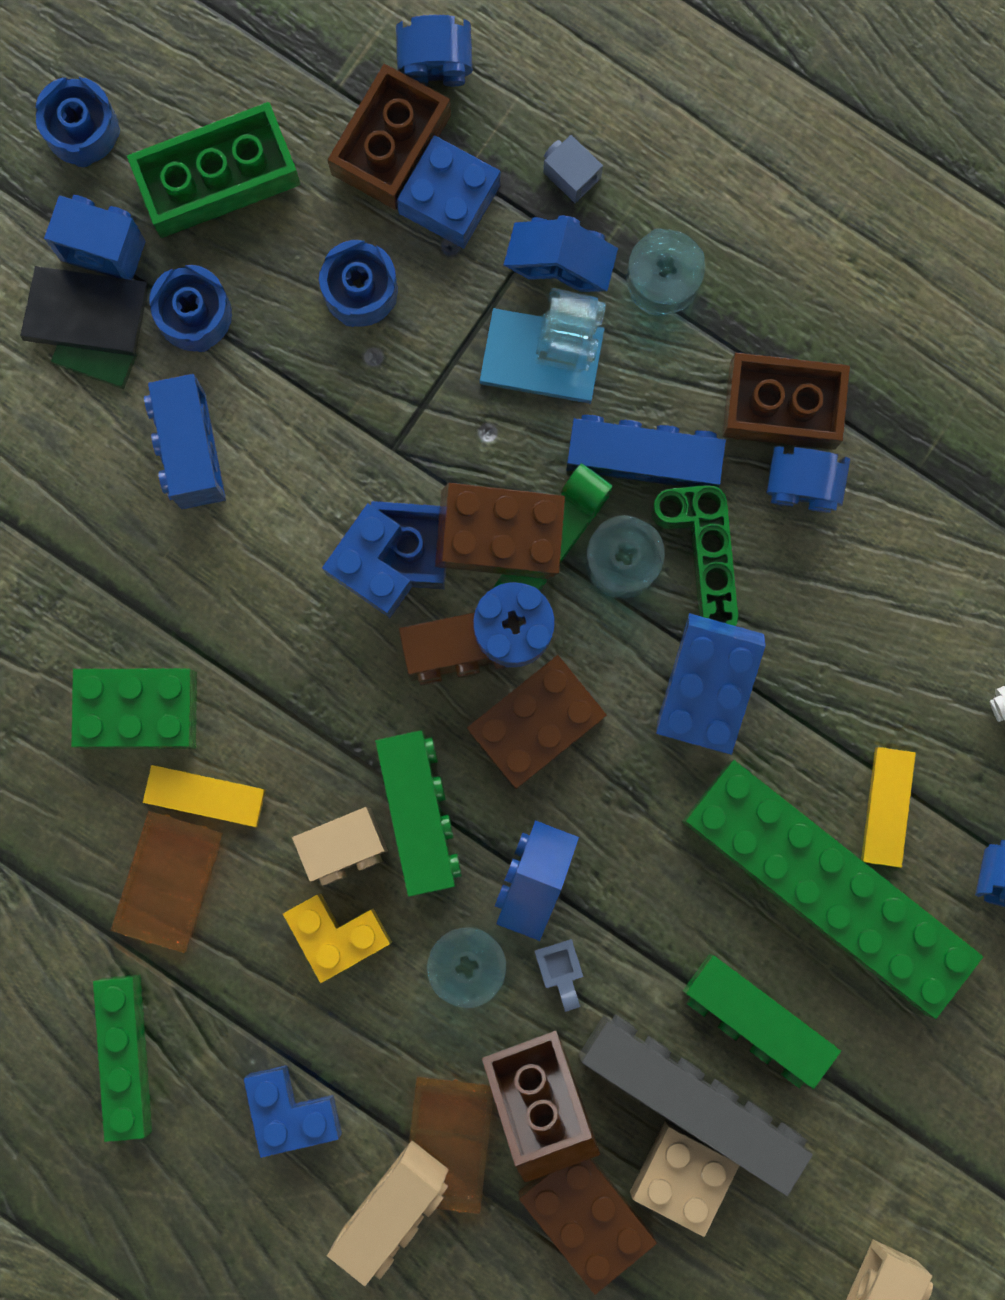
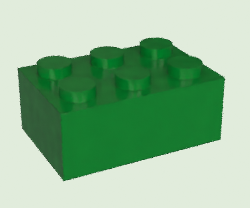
M190 668L73 669L71 747L78 749H196L197 672Z

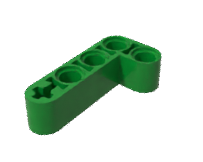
M582 463L573 472L561 491V495L565 496L560 563L600 511L613 489V485ZM502 574L494 587L504 583L517 582L536 587L540 591L549 579Z
M715 486L673 488L662 491L658 494L652 506L651 515L653 521L664 529L691 527L699 616L710 619L716 613V600L726 597L727 601L723 600L719 604L720 615L728 618V621L725 623L736 626L738 623V607L728 506L725 494ZM704 497L713 499L718 507L717 512L711 515L703 513L699 509L698 500ZM667 500L673 501L679 506L680 514L673 518L666 517L660 510V504ZM706 535L716 536L720 540L721 550L718 552L705 550L702 545V537ZM716 572L724 578L725 586L722 590H712L707 586L705 578L708 573Z

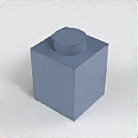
M572 135L563 143L560 140L554 142L544 154L546 159L544 160L543 173L574 203L601 179L603 165Z

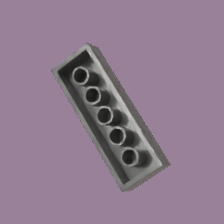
M615 1014L612 1020L603 1015L579 1053L581 1063L784 1195H789L813 1156L804 1147L808 1140L783 1122L780 1123L778 1128L772 1125L773 1118L749 1100L745 1106L738 1103L739 1096L720 1081L714 1079L710 1085L703 1080L705 1074L701 1069L681 1057L679 1062L676 1063L669 1058L672 1052L652 1037L648 1036L645 1042L635 1036L638 1030Z

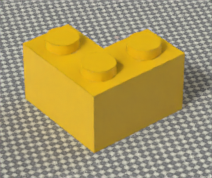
M317 894L283 913L320 983L392 943L374 908L339 927L322 894Z

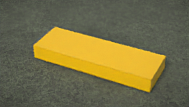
M881 747L875 748L861 860L865 863L902 868L916 752Z
M151 765L143 803L258 827L266 790Z

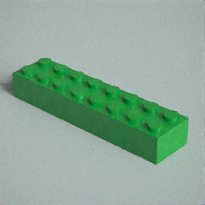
M735 760L727 763L682 821L683 824L928 1017L938 1018L984 957Z

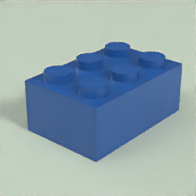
M194 374L149 382L150 395L144 396V402L148 418H153L154 425L157 428V432L152 433L151 438L156 456H160L164 465V470L159 471V480L163 494L167 493L169 500H173L181 509L226 501L206 394Z
M689 613L658 716L656 734L732 755L765 649L764 634Z

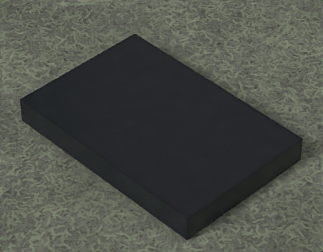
M35 266L20 336L23 341L61 345L135 357L148 293V284L144 281Z

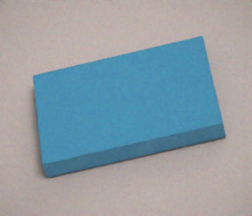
M493 308L480 384L591 404L604 328Z

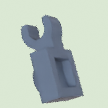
M572 939L535 950L545 987L549 988L557 985L565 1012L579 1008L580 1004L572 980L582 978L583 974Z

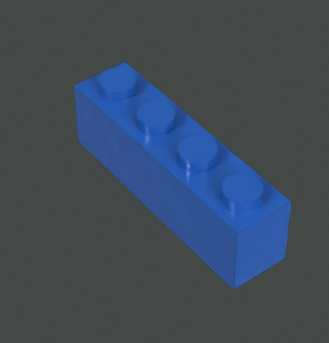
M582 415L581 419L574 418L566 471L574 472L582 463L596 474L602 476L681 487L715 486L718 488L720 485L726 439L717 438V434L714 432L695 431L694 435L679 433V428L668 425H659L657 430L641 428L642 424L640 422L632 420H620L619 425L604 423V418L596 415Z

